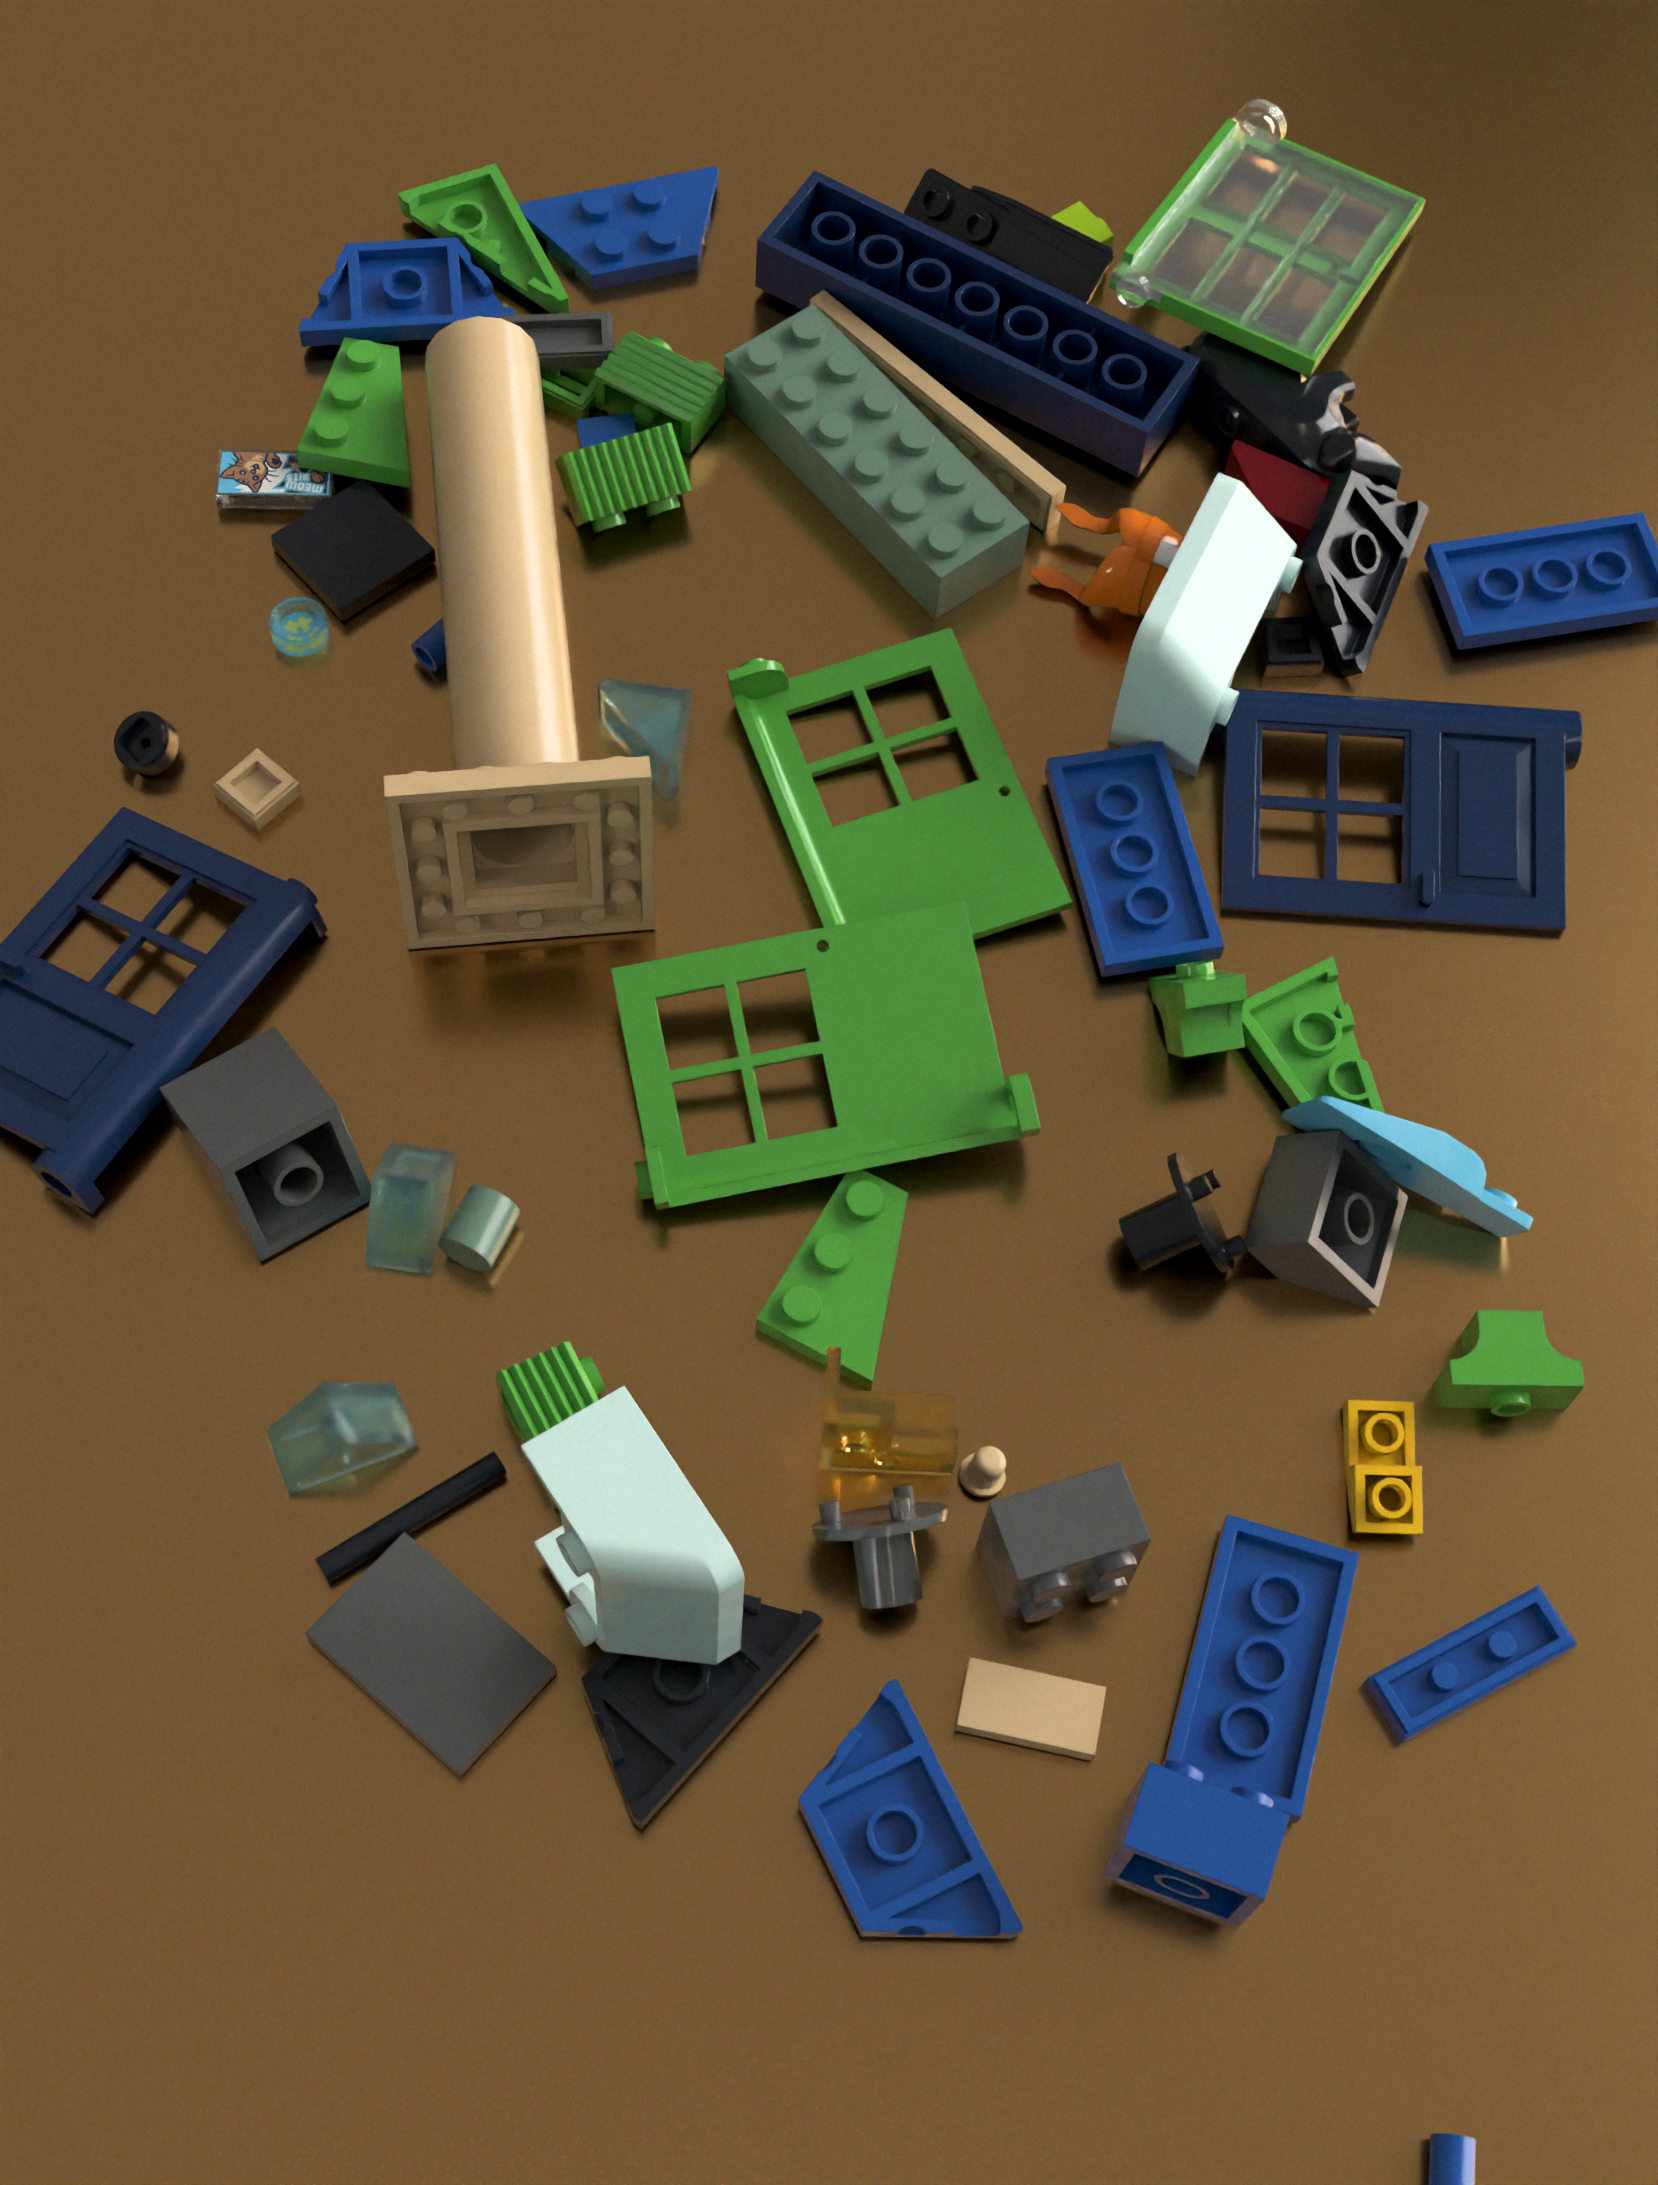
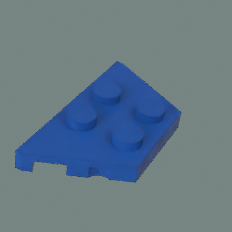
M717 166L524 202L518 205L530 227L547 241V251L561 263L571 266L575 271V275L589 288L598 290L698 270L703 251V238L707 235L714 194L717 195L719 171Z
M457 237L347 243L336 261L335 272L325 279L318 291L319 304L310 319L303 318L301 320L299 334L302 347L341 345L344 337L369 340L375 343L433 339L438 331L457 320L476 316L499 318L502 315H515V312L510 306L505 308L493 293V283L482 269L472 264L470 253Z
M897 1678L887 1682L874 1704L858 1725L851 1729L836 1749L835 1755L825 1768L819 1771L798 1800V1807L862 1937L1013 1938L1021 1934L1024 1928Z

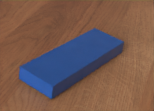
M1540 1585L1369 1676L1363 1684L1397 1740L1402 1744L1570 1652L1578 1644Z

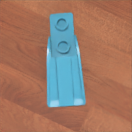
M1319 1096L1284 1110L1282 1118L1307 1133L1340 1129L1391 1180L1445 1208L1453 1210L1498 1237H1508L1528 1232L1533 1218L1516 1208L1517 1201L1512 1196L1495 1188L1484 1187L1487 1174L1481 1158L1473 1150L1443 1131L1330 1096Z

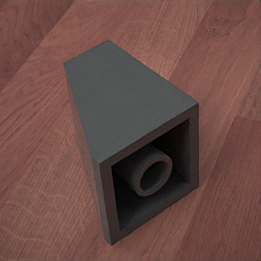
M275 1026L159 1087L180 1134L260 1261L269 1258L376 1198L338 1105Z

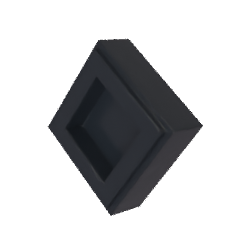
M1316 617L1261 618L1255 631L1263 678L1321 675L1324 661Z

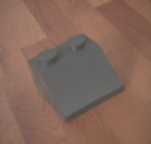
M1340 1129L1276 1136L1253 1217L1248 1226L1245 1245L1247 1250L1280 1280L1365 1308H1378L1408 1196Z

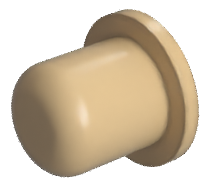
M984 1446L967 1456L959 1469V1478L963 1487L969 1493L978 1497L996 1495L1002 1489L1006 1480V1459L1004 1454L996 1447Z

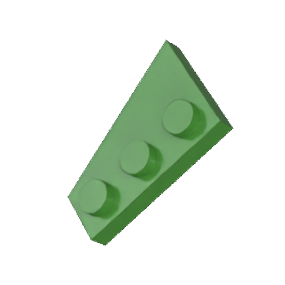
M344 337L297 447L298 467L410 488L399 347L375 343L369 340Z
M1333 956L1244 1001L1242 1007L1244 1043L1290 1108L1319 1096H1330L1385 1113L1368 1061L1362 1059L1353 1033L1355 1021L1349 1004L1344 1005L1336 980L1339 973Z
M864 1169L847 1172L757 1317L756 1329L871 1390L908 1193Z

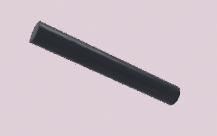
M492 1451L314 1560L329 1583L392 1545L403 1532L410 1534L507 1475L506 1469L497 1454Z

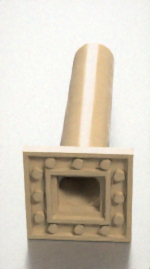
M476 316L457 320L437 332L427 346L425 357L454 770L440 772L414 771L407 774L383 776L385 803L408 949L653 930L655 929L650 758L649 756L627 758L613 756L600 760H579L539 356L533 339L520 326L501 318Z

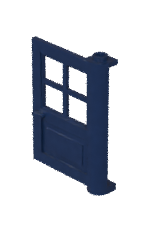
M1231 688L1239 692L1233 712L1226 726L1215 722L1209 734L1218 735V745L1225 748L1221 910L1563 932L1566 929L1565 770H1573L1576 767L1581 753L1583 724L1581 714L1578 711ZM1262 730L1326 734L1325 799L1261 795ZM1339 735L1403 740L1402 804L1339 800ZM1261 809L1325 813L1324 879L1259 875ZM1338 814L1402 818V884L1338 880ZM1422 900V902H1423L1425 905H1428V907H1427V908L1422 907V906L1420 905L1419 901Z
M122 807L0 944V1126L42 1148V1151L31 1162L30 1167L33 1173L48 1188L74 1205L91 1214L94 1213L104 1201V1197L93 1182L163 1099L159 1087L185 1073L302 931L321 939L328 930L315 906L318 903L317 897L305 884L293 878L284 881L128 808ZM131 853L180 875L179 879L141 922L91 899ZM195 883L246 906L244 911L207 954L156 930ZM80 910L130 934L89 982L39 958ZM144 942L196 966L155 1015L104 990Z

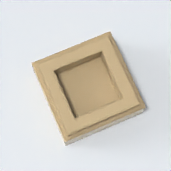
M258 748L212 785L215 797L257 832L302 794L300 783Z

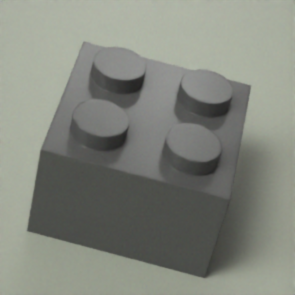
M1118 1462L989 1502L976 1547L1003 1621L1023 1615L1025 1622H1036L1059 1613L1064 1608L1063 1602L1085 1595L1088 1596L1090 1602H1099L1124 1592L1128 1588L1127 1582L1132 1580L1151 1541V1537L1122 1463Z

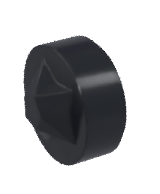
M140 711L128 716L120 724L114 737V750L118 760L124 766L141 775H155L167 769L174 761L179 748V738L174 726L161 716L150 711Z

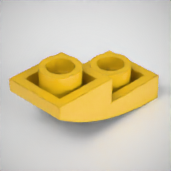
M1347 1400L1343 1402L1345 1473L1353 1533L1422 1535V1466H1415L1414 1402Z

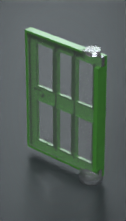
M1254 99L1245 103L1235 117L1226 120L1123 252L1121 261L1112 271L1108 287L1115 290L1119 300L1128 307L1139 308L1147 304L1310 377L1421 215L1426 199L1284 139L1287 123L1282 111L1275 104L1267 100Z

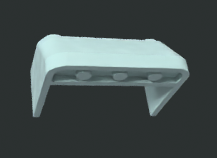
M1218 473L1205 496L1133 641L1108 741L1122 747L1163 742L1170 767L1192 776H1196L1199 770L1208 737L1215 722L1226 726L1233 712L1239 692L1231 689L1230 686L1235 671L1265 609L1272 612L1276 611L1282 593L1290 594L1303 564V560L1294 557L1297 544L1242 481Z
M625 1386L618 1388L521 1445L523 1455L561 1514L562 1526L536 1540L534 1547L571 1603V1606L566 1608L564 1612L573 1631L585 1647L596 1642L605 1652L717 1665L741 1649L745 1577L740 1562L725 1535Z

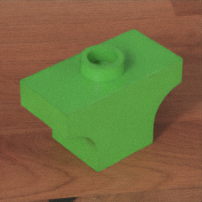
M1207 960L1179 964L1175 966V974L1149 978L1152 1002L1157 1006L1163 1022L1167 1053L1185 1058L1245 1048L1242 1028V1007L1248 997L1244 974L1214 969L1213 961Z
M1477 1310L1461 1333L1463 1357L1450 1359L1434 1382L1436 1408H1489L1494 1415L1506 1417L1528 1413L1531 1409H1567L1585 1387L1582 1361L1566 1358L1551 1346L1545 1334L1542 1311Z

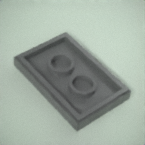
M403 1532L306 1632L308 1640L459 1778L557 1674L556 1666L406 1532Z

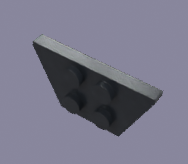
M1353 470L1333 476L1299 559L1303 560L1301 571L1339 670L1344 677L1364 673L1429 510L1425 503L1421 501L1406 504L1398 500L1397 490L1383 484L1376 486L1368 477Z
M744 1594L741 1649L717 1665L605 1652L581 1678L584 1694L633 1822L641 1829L822 1628L823 1619L819 1615L807 1610H802V1614L768 1606L761 1604V1598Z

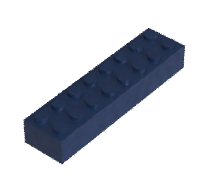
M815 170L757 239L756 287L802 310L809 306L812 297L824 289L924 371L1137 478L1190 404L1200 358Z

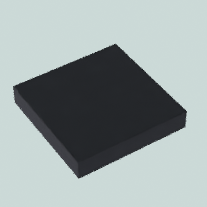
M364 479L358 480L270 535L273 549L342 621L353 616L436 562L435 549Z

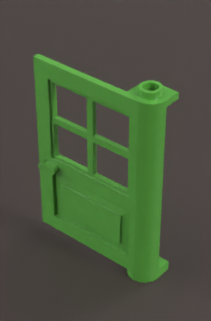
M951 627L789 679L782 664L763 658L751 659L738 668L726 671L729 691L823 927L965 900L973 940L1072 908V899ZM930 670L951 718L885 738L866 691ZM853 695L873 743L807 764L788 715ZM957 731L978 780L912 801L891 752ZM879 756L899 806L832 827L813 777ZM1002 792H1007L1009 795L1002 796Z
M965 900L611 968L645 1144L646 1160L634 1162L641 1200L654 1198L657 1210L1034 1136L1040 1132L1041 1126L1027 1073L1006 1076L1005 1085ZM819 944H826L828 945L829 949L825 946H821L817 949V946ZM805 971L819 1041L751 1054L737 984ZM724 987L738 1057L669 1070L656 1000ZM823 1055L837 1127L768 1140L754 1069ZM741 1071L756 1143L686 1156L673 1084Z

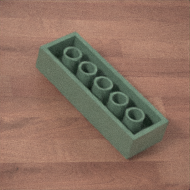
M814 304L724 355V377L727 378L726 404L934 620L1023 564L1030 521Z

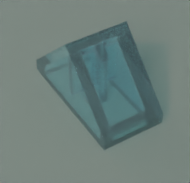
M614 679L602 681L598 684L599 719L631 757L649 756L652 782L667 800L678 795L691 728L692 691Z
M397 1143L390 1145L372 1174L365 1254L366 1265L431 1275L455 1167L456 1152Z
M322 1383L266 1430L289 1495L418 1447L395 1383Z

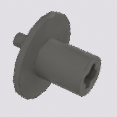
M912 1484L893 1486L894 1498L889 1499V1504L841 1513L839 1500H828L819 1503L821 1519L811 1525L813 1536L815 1539L825 1541H852L860 1600L863 1608H891L914 1603L923 1598L913 1531L940 1524L950 1516L948 1506L944 1503L915 1502Z

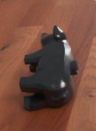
M1282 320L1255 324V326L1297 344L1299 342L1296 331ZM1207 331L1199 333L1193 340L1192 346L1185 345L1181 348V350L1201 359L1191 399L1216 423L1219 431L1224 436L1234 438L1332 480L1334 475L1353 470L1368 477L1376 486L1383 484L1394 490L1397 489L1402 465L1394 460L1370 436L1357 432L1360 425L1357 421L1358 416L1343 404L1353 400L1356 386L1354 381L1342 370L1319 374L1307 379L1300 372Z

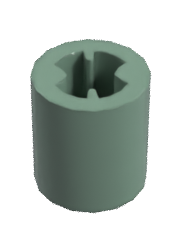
M472 1185L467 1190L438 1241L439 1247L447 1256L459 1264L479 1272H488L491 1270L518 1222L521 1211L513 1201L500 1192L486 1186Z

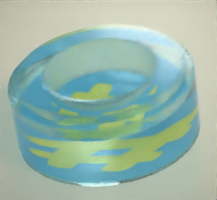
M307 597L288 598L277 604L271 611L269 616L271 638L275 647L282 653L292 657H306L319 652L327 644L330 638L328 615L325 608L314 599Z

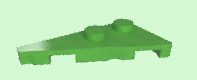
M496 163L398 193L400 210L403 215L438 238L457 237L470 253L472 261L550 313H570L569 297Z

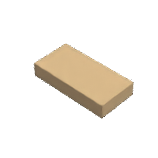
M969 1657L955 1731L1092 1761L1096 1753L1107 1687Z

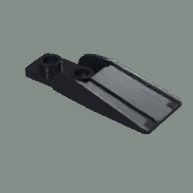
M932 168L924 173L904 211L905 215L1087 304L1090 302L1115 257V253L1110 247L1012 198L980 186L973 185L969 189Z

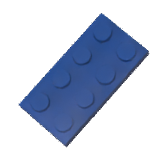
M1643 512L1429 544L1424 557L1458 650L1658 620V546Z
M1163 742L1048 758L1044 772L1101 976L1107 977L1190 962L1220 959L1225 947Z
M1227 1514L1222 1523L1164 1761L1171 1760L1187 1764L1203 1773V1782L1231 1792L1232 1787H1244L1258 1791L1273 1800V1809L1289 1814V1822L1297 1823L1301 1819L1359 1561V1553Z

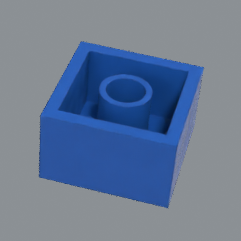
M1165 1760L1160 1766L1149 1762L1128 1796L1103 1875L1239 1927L1266 1898L1290 1815L1273 1809V1800L1258 1791L1244 1787H1232L1231 1792L1205 1783L1203 1782V1773L1187 1764Z

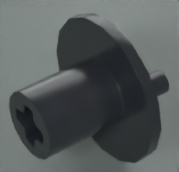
M1180 1152L1167 1156L1168 1168L1176 1192L1119 1218L1122 1234L1135 1261L1144 1271L1202 1244L1215 1266L1222 1273L1235 1268L1234 1258L1248 1251L1240 1234L1227 1239L1218 1215L1208 1195L1213 1194V1190L1221 1187V1182L1216 1172L1212 1169L1197 1176L1187 1159Z

